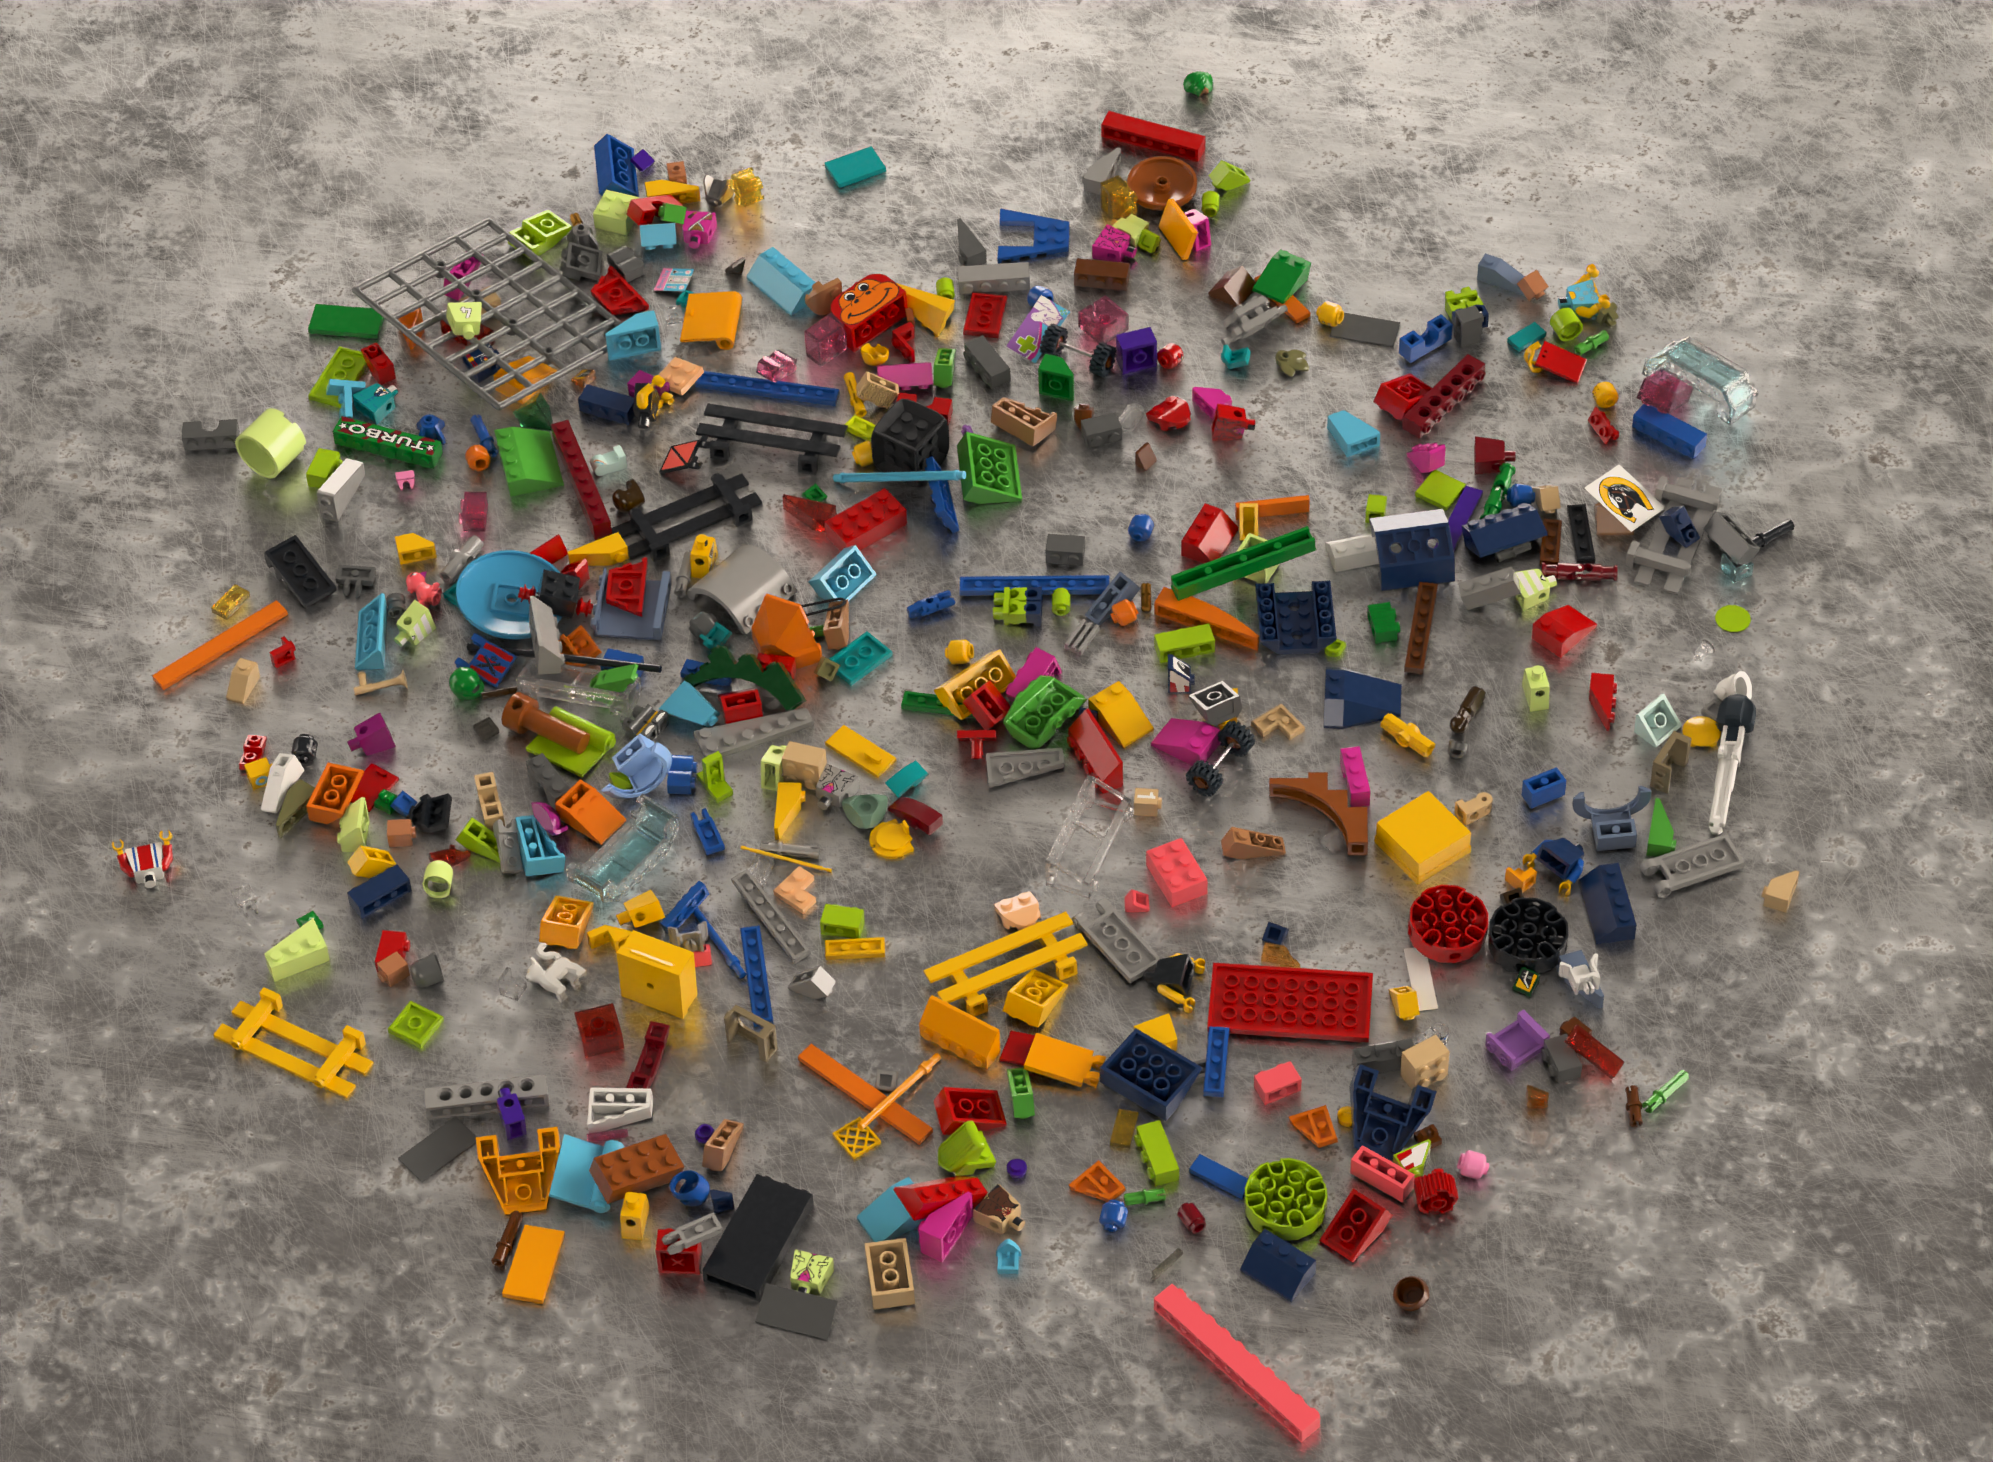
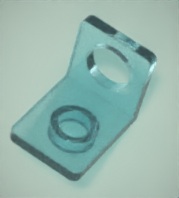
M1722 554L1720 566L1723 573L1728 575L1733 583L1752 575L1754 565L1752 562L1736 568L1726 554ZM1748 568V571L1745 574L1740 575V573L1744 569Z

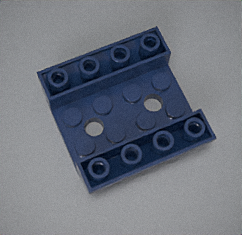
M1443 509L1369 518L1372 537H1375L1380 567L1378 576L1381 591L1418 587L1419 582L1434 584L1455 582V557L1449 522ZM1428 540H1436L1438 546L1436 548L1429 547ZM1398 544L1401 547V551L1394 553L1391 550V545Z
M1330 580L1312 581L1311 591L1275 593L1274 583L1255 584L1260 642L1262 645L1278 655L1311 654L1320 652L1337 640ZM1297 607L1298 610H1291L1290 608ZM1298 635V636H1300L1301 638H1300V639H1294L1293 636Z

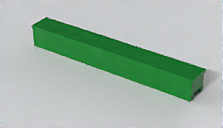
M1308 526L1171 575V589L1178 601L1314 552L1316 551L1315 538L1309 532Z

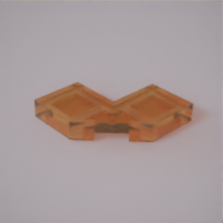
M1265 942L1261 961L1280 964V967L1300 968L1299 962L1290 955L1289 950L1284 945Z

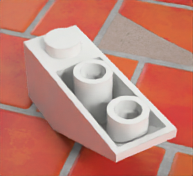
M279 753L270 767L261 806L262 812L277 813L283 805L287 791L299 780L304 772V768L295 755Z

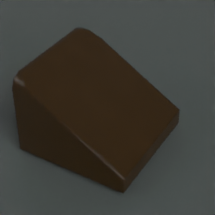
M1521 887L1499 895L1504 905L1511 903L1513 899L1524 897Z

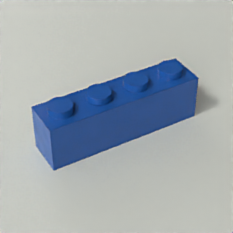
M1647 402L1633 414V428L1692 459L1706 447L1707 433Z

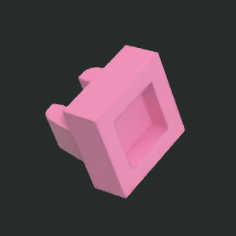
M414 470L395 473L396 481L401 491L404 490L403 485L405 483H409L410 488L414 489Z

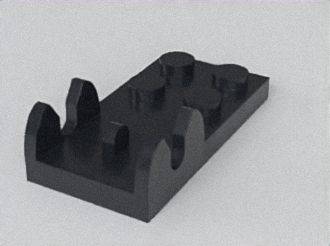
M296 535L264 552L267 566L274 568L277 579H283L304 608L337 591L335 584Z

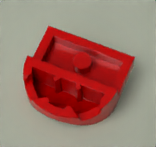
M1173 395L1167 397L1165 401L1154 406L1146 413L1147 419L1158 423L1163 431H1168V427L1174 426L1180 429L1191 421L1188 403Z

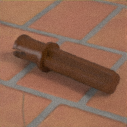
M515 1210L511 1213L501 1240L496 1244L497 1249L491 1260L495 1266H504L508 1253L512 1251L511 1245L523 1218V1214Z

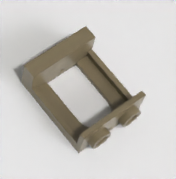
M1673 731L1653 761L1650 787L1668 794L1672 764L1675 763L1685 768L1688 763L1691 745L1690 737Z
M736 1004L731 1010L726 1012L724 1023L727 1042L730 1043L738 1034L758 1045L759 1059L767 1062L778 1049L775 1025ZM740 1017L763 1027L760 1033H757L741 1022Z

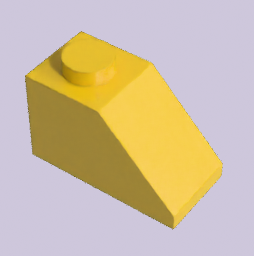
M414 533L395 536L400 565L437 558L434 542Z
M361 845L347 861L351 872L355 876L365 878L374 877L386 869L397 865L389 851Z
M1409 986L1388 989L1396 1016L1403 1020H1412L1415 1018L1414 1016L1420 1015L1417 993Z

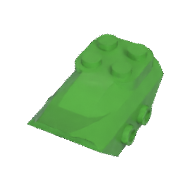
M1040 675L1036 680L1031 681L1023 692L1020 691L1017 694L1003 722L1013 738L1030 749H1038L1055 734L1056 728L1061 727L1063 722L1068 717H1072L1075 711L1088 699L1053 676Z

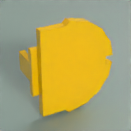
M897 819L882 822L875 826L870 833L869 843L871 847H874L872 850L883 858L897 859L914 851L910 843L913 840L909 834V826L905 820L900 824Z

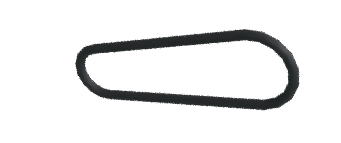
M834 598L814 603L803 604L801 606L803 608L838 600L843 601V603L838 606L806 614V616H810L841 608L846 604V599Z

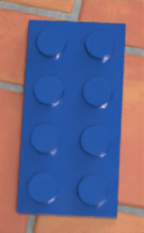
M932 456L926 459V471H943ZM948 480L928 481L933 491L931 497L936 504L934 510L937 517L942 518L944 526L946 528L949 527L952 533L960 531Z

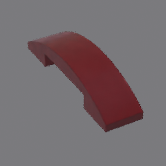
M650 1021L644 1037V1047L635 1071L630 1075L626 1088L650 1089L664 1054L670 1025Z

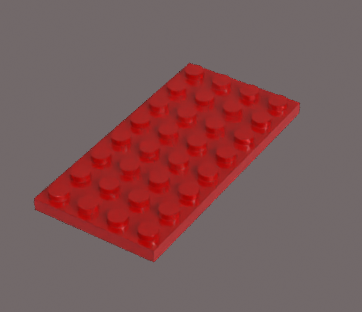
M1213 962L1207 1032H1209V1026L1229 1027L1230 1034L1369 1043L1373 973Z

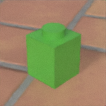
M663 203L659 207L658 216L663 221L684 224L687 207Z

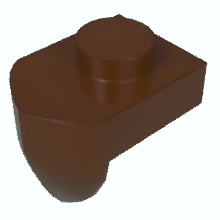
M1080 403L1079 406L1074 408V421L1081 430V420L1092 418L1094 415V407H1090V404Z

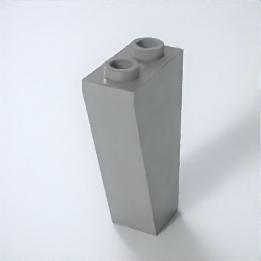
M346 458L318 489L317 498L321 517L339 521L365 476L363 462Z

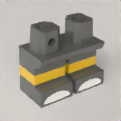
M649 704L645 708L636 705L632 711V716L635 719L625 718L622 722V728L629 733L631 740L640 733L654 742L658 735L668 726V714L663 710L659 712L653 710Z

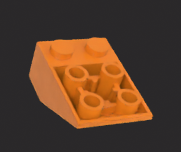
M581 779L555 803V808L561 821L600 845L626 822V818L594 787Z

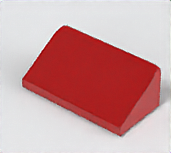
M558 534L531 551L530 554L539 556L554 564L568 555L561 536Z

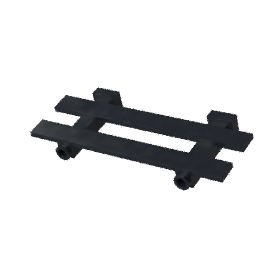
M708 403L704 416L725 420L722 426L699 423L696 435H707L711 438H717L716 441L711 440V459L728 461L731 441L805 452L804 455L799 454L798 472L816 475L818 471V456L824 455L837 458L841 448L837 444L824 443L826 435L844 438L848 425ZM741 421L811 432L812 436L810 440L736 429L738 422Z
M716 473L711 477L713 486L656 510L643 514L640 509L632 508L628 513L630 520L613 527L612 533L619 532L621 537L624 538L639 532L643 540L627 546L630 560L650 552V558L655 562L670 556L669 543L730 517L733 518V523L736 527L752 521V508L761 505L762 501L756 492L740 499L734 491L749 485V482L742 473L727 480L722 474ZM719 497L726 504L659 533H656L652 527L655 524Z

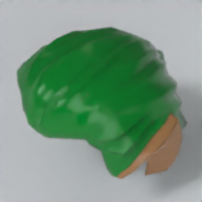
M1195 71L1185 77L1183 87L1186 92L1200 97L1203 93L1207 95L1212 91L1213 79L1208 72Z

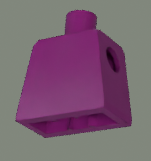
M381 713L355 726L354 730L357 737L347 741L351 752L362 747L367 756L396 747Z

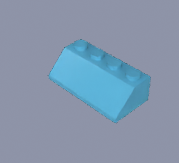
M774 247L761 253L747 274V279L791 316L807 307L805 296L810 294L813 290L812 285L816 283Z

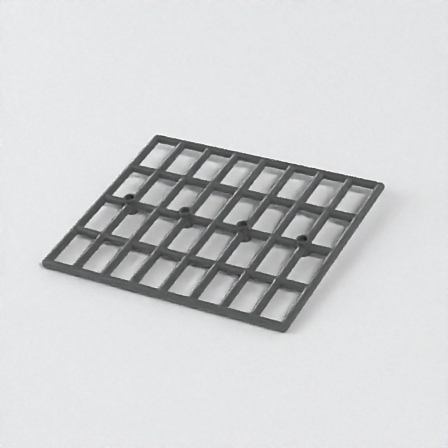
M487 218L352 288V292L498 411L607 353V345L599 348L588 338L612 325L618 326L622 323L491 218ZM487 226H490L500 234L475 248L463 240V238ZM504 240L509 241L517 248L493 262L481 254V252ZM455 242L467 251L446 263L444 261L436 262L430 257V255ZM522 254H525L535 262L511 276H508L498 268ZM471 257L476 258L484 265L482 268L460 279H457L447 271ZM420 260H424L434 268L409 282H406L396 274ZM540 268H543L553 276L528 291L516 282ZM489 271H492L502 279V281L483 291L479 289L471 290L465 285ZM387 277H390L400 285V287L375 300L362 291ZM433 277H445L451 282V284L426 297L413 288ZM558 282L571 291L546 305L534 296ZM508 285L520 293V295L495 308L483 299ZM458 288L469 297L462 302H482V308L487 312L481 315V323L495 317L505 327L480 340L475 337L469 339L468 341L471 345L444 358L433 348L458 335L450 331L426 343L416 333L441 320L449 325L446 318L447 309L442 311L432 301ZM406 291L418 300L393 314H390L380 306ZM576 296L589 305L565 319H562L552 311V309ZM526 299L538 308L518 320L515 318L507 319L501 314V312ZM422 306H426L435 314V316L410 329L397 320ZM595 310L607 319L582 334L570 325ZM543 314H546L556 322V324L531 337L518 328ZM561 328H564L574 336L573 339L554 349L551 347L543 348L537 343V341ZM505 334L510 336L517 335L523 340L498 355L485 346ZM580 342L592 351V353L568 366L555 357ZM528 346H531L541 354V356L517 369H514L504 361L507 357ZM477 349L490 358L464 373L451 364ZM542 363L546 365L553 364L559 369V371L535 384H532L521 375ZM494 364L499 365L508 373L482 388L470 379V377ZM514 378L526 387V389L500 403L488 394V392Z

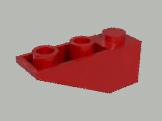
M1591 673L1589 701L1606 731H1609L1610 723H1614L1615 712H1611V710L1616 707V697H1613V694L1617 693V683L1614 682L1613 674Z

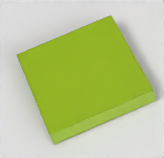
M1435 469L1415 491V496L1447 511L1462 494L1466 484Z
M410 1001L389 1026L388 1033L422 1049L443 1023L444 1017Z

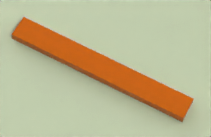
M277 600L158 671L152 675L153 680L163 690L169 688L288 615L287 610Z
M810 1044L798 1055V1060L870 1111L887 1097L813 1044ZM895 1101L878 1116L918 1145H921L933 1133L932 1127Z

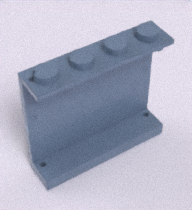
M604 568L603 574L599 576L600 589L596 591L597 604L594 603L593 614L595 616L591 618L590 623L591 629H594V636L662 640L672 585L670 571H663L661 581L646 580L643 616L639 617L606 603L608 575L607 568Z

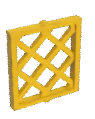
M861 1117L845 1124V1126L832 1133L853 1160L881 1144V1140L869 1126H866V1129L863 1130L851 1127L862 1120ZM847 1130L846 1135L839 1134L842 1131ZM850 1130L857 1131L856 1136H850ZM859 1132H867L866 1137H859ZM848 1139H855L854 1144H847ZM858 1140H864V1146L857 1145ZM868 1141L875 1142L870 1146H867ZM856 1148L863 1149L860 1152L855 1153Z

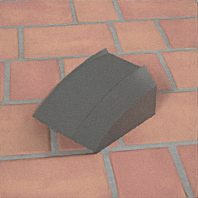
M1223 681L1189 695L1191 702L1201 716L1209 724L1216 727L1218 724L1234 717L1238 718L1243 709L1240 696Z

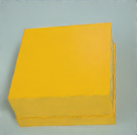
M1430 791L1425 792L1377 822L1374 842L1417 885L1471 853V832Z
M633 930L624 945H621L617 951L621 996L684 1019L689 1007L697 996L694 952Z

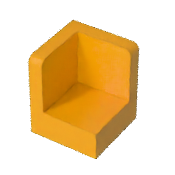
M1508 867L1505 873V881L1515 889L1521 887L1522 893H1524L1536 884L1537 871L1532 867L1525 872L1521 868H1517L1514 871L1511 867Z

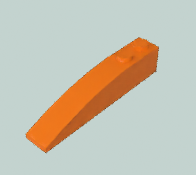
M1163 587L1154 602L1155 615L1189 627L1210 624L1214 636L1254 650L1259 649V635L1241 621L1214 605L1193 596L1178 601L1173 590L1167 587Z

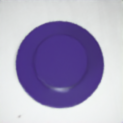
M702 1124L696 1129L695 1138L699 1143L705 1144L715 1130L708 1124Z
M1012 1159L1007 1163V1172L1013 1178H1021L1027 1172V1164L1022 1159Z

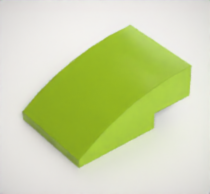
M546 210L523 220L521 227L509 233L536 255L540 256L559 243L569 233L572 226L550 210ZM508 241V244H509V245H511L513 248L517 249L514 245H512V244Z

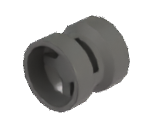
M392 593L387 596L388 616L393 619H399L406 611L404 595Z

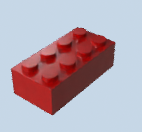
M883 488L826 520V537L840 551L854 545L861 551L907 525V510L886 488Z

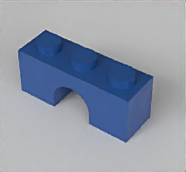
M1442 314L1427 322V328L1421 336L1414 330L1399 339V354L1409 363L1414 362L1451 340L1453 324Z

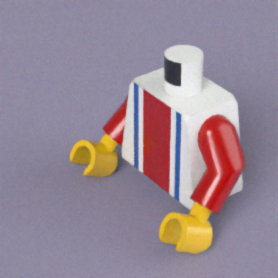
M168 830L169 836L163 838V831H160L159 836L164 841V845H162V842L138 846L125 849V853L122 850L124 842L121 839L120 843L122 846L120 848H116L114 842H112L113 850L118 853L116 857L121 870L130 878H135L136 883H144L147 888L155 887L156 880L164 878V871L168 870L173 861L172 844H170L173 836L172 833Z

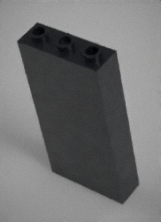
M756 1174L702 1270L704 1282L761 1302L765 1284H771L814 1206L813 1194L805 1189L800 1190L792 1187L788 1183L775 1181L769 1176Z

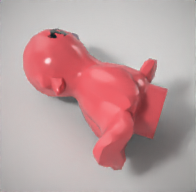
M426 571L420 573L412 572L406 578L408 591L411 594L415 592L417 601L428 609L430 605H438L442 594V589L439 588L440 584L438 582L432 585L427 584L425 581Z

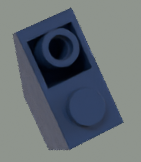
M1685 506L1671 507L1659 515L1666 532L1683 547L1687 548L1700 539Z

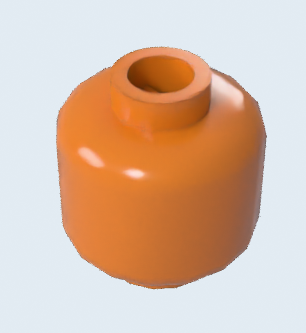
M473 445L465 453V459L473 471L486 470L491 463V457L487 449L482 445Z
M1124 599L1112 606L1113 613L1110 616L1114 624L1119 623L1120 626L1124 627L1136 621L1139 612L1133 601Z

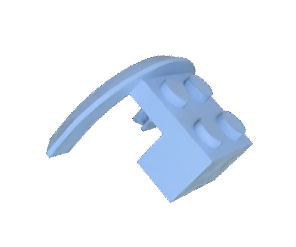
M639 733L612 757L618 771L628 776L633 789H619L609 783L601 792L616 799H629L649 793L668 774L672 764L671 753L659 742L654 743Z

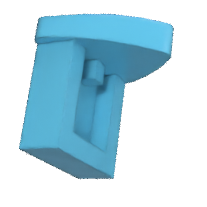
M1006 1239L1000 1243L996 1250V1256H998L997 1272L998 1274H1018L1021 1249L1014 1241Z

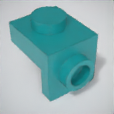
M1224 345L1221 360L1228 369L1248 365L1251 351L1248 347L1231 351L1228 345Z
M715 622L714 627L706 636L701 634L699 637L704 640L702 644L711 650L717 645L724 646L732 632L718 622Z

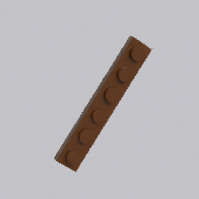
M1419 582L1404 672L1423 674L1438 584Z

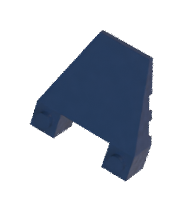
M1359 1064L1355 1068L1349 1086L1354 1149L1359 1150L1363 1145L1393 1162V1155L1401 1152L1425 1117L1430 1113L1437 1091L1417 1085L1412 1090L1408 1104L1373 1092L1379 1071Z

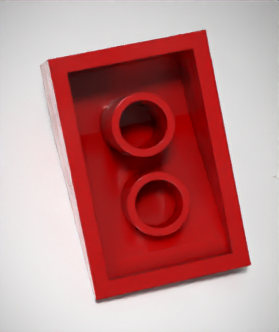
M1409 373L1381 383L1373 402L1380 409L1392 414L1395 419L1402 421L1403 416L1432 387Z
M1566 605L1545 613L1533 623L1532 639L1559 658H1562L1597 627V623L1570 605Z
M943 1087L934 1099L943 1135H952L966 1121H974L978 1131L1004 1127L1007 1124L997 1090Z
M1353 1188L1319 1241L1353 1263L1383 1232L1393 1215Z

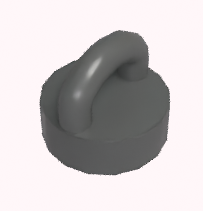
M1450 740L1448 754L1455 759L1463 758L1467 752V743ZM1452 750H1460L1461 754H1455Z

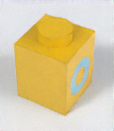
M266 757L244 765L247 778L253 790L264 787L267 784L270 767L273 763L269 764Z

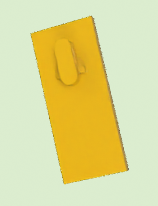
M845 725L825 742L827 747L876 778H879L896 762V757Z

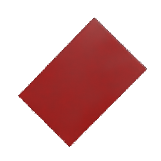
M972 292L963 335L979 337L983 335L988 338H999L1007 296Z

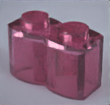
M776 350L770 356H765L758 361L756 373L772 382L782 380L784 376H789L796 371L797 359L781 350Z

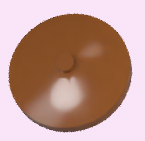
M1166 156L1152 157L1139 162L1131 169L1127 178V189L1131 198L1139 205L1152 210L1164 211L1168 199H1174L1177 205L1181 207L1194 197L1197 190V176L1194 170L1182 160Z

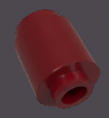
M1184 1203L1179 1207L1177 1216L1188 1231L1197 1234L1206 1227L1205 1218L1194 1203Z

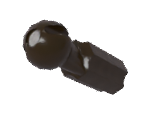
M1477 686L1471 687L1461 703L1457 714L1450 720V729L1455 734H1462L1467 730L1468 723L1475 716L1486 698V692L1482 688Z

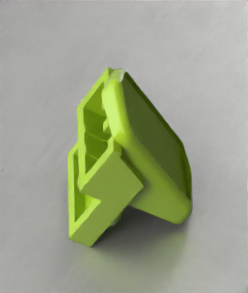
M966 1121L941 1143L938 1148V1165L948 1172H953L955 1176L973 1175L976 1169L992 1168L996 1164V1160L982 1131L977 1130L974 1121Z

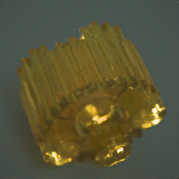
M752 167L732 174L731 179H729V187L734 190V199L738 206L742 204V206L746 207L765 199L764 195H761V189H763L762 181L759 176H754Z

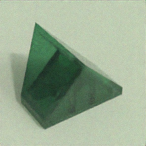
M541 392L513 411L522 427L552 431L551 424H553L550 406Z

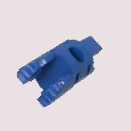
M946 590L908 606L907 613L910 619L927 616L951 607L956 602L954 598L950 597V590Z

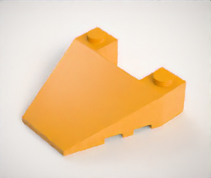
M558 1127L537 1129L540 1151L500 1156L496 1135L476 1137L480 1165L505 1215H511L515 1210L520 1213L547 1210L550 1198L549 1192L561 1148Z

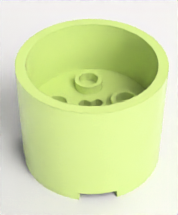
M273 408L266 409L235 441L236 449L242 460L254 472L270 479L275 478L303 451L306 444L304 434L295 422L292 424L286 419L282 411Z

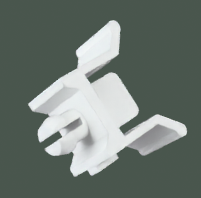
M1595 953L1591 958L1589 969L1585 964L1573 967L1572 969L1571 965L1560 962L1559 977L1569 980L1575 995H1578L1580 990L1589 995V991L1592 994L1595 989H1599L1598 954Z

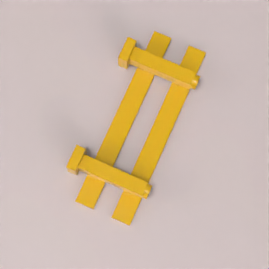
M1065 911L964 954L950 958L923 970L930 984L949 976L954 985L938 991L937 995L947 1003L963 998L966 1002L967 1013L976 1017L988 1012L987 998L984 993L979 995L978 991L1050 961H1053L1056 966V976L1059 981L1078 974L1077 961L1074 956L1068 958L1067 954L1086 947L1088 944L1081 933L1059 942L1056 940L1052 933L1073 925V921ZM1037 939L1043 946L1042 949L969 979L963 971Z
M265 987L259 992L261 1000L255 1007L240 1000L232 1010L233 1015L244 1019L237 1030L222 1023L213 1034L215 1038L230 1044L237 1050L241 1049L308 1080L319 1088H325L346 1099L355 1089L356 1085L336 1076L340 1068L344 1065L365 1075L374 1064L372 1060L354 1053L356 1048L362 1050L366 1045L363 1032L346 1025L342 1030L344 1038L338 1045L270 1014L273 1010L279 1012L283 1004L280 994ZM261 1027L328 1059L321 1068H318L252 1036Z

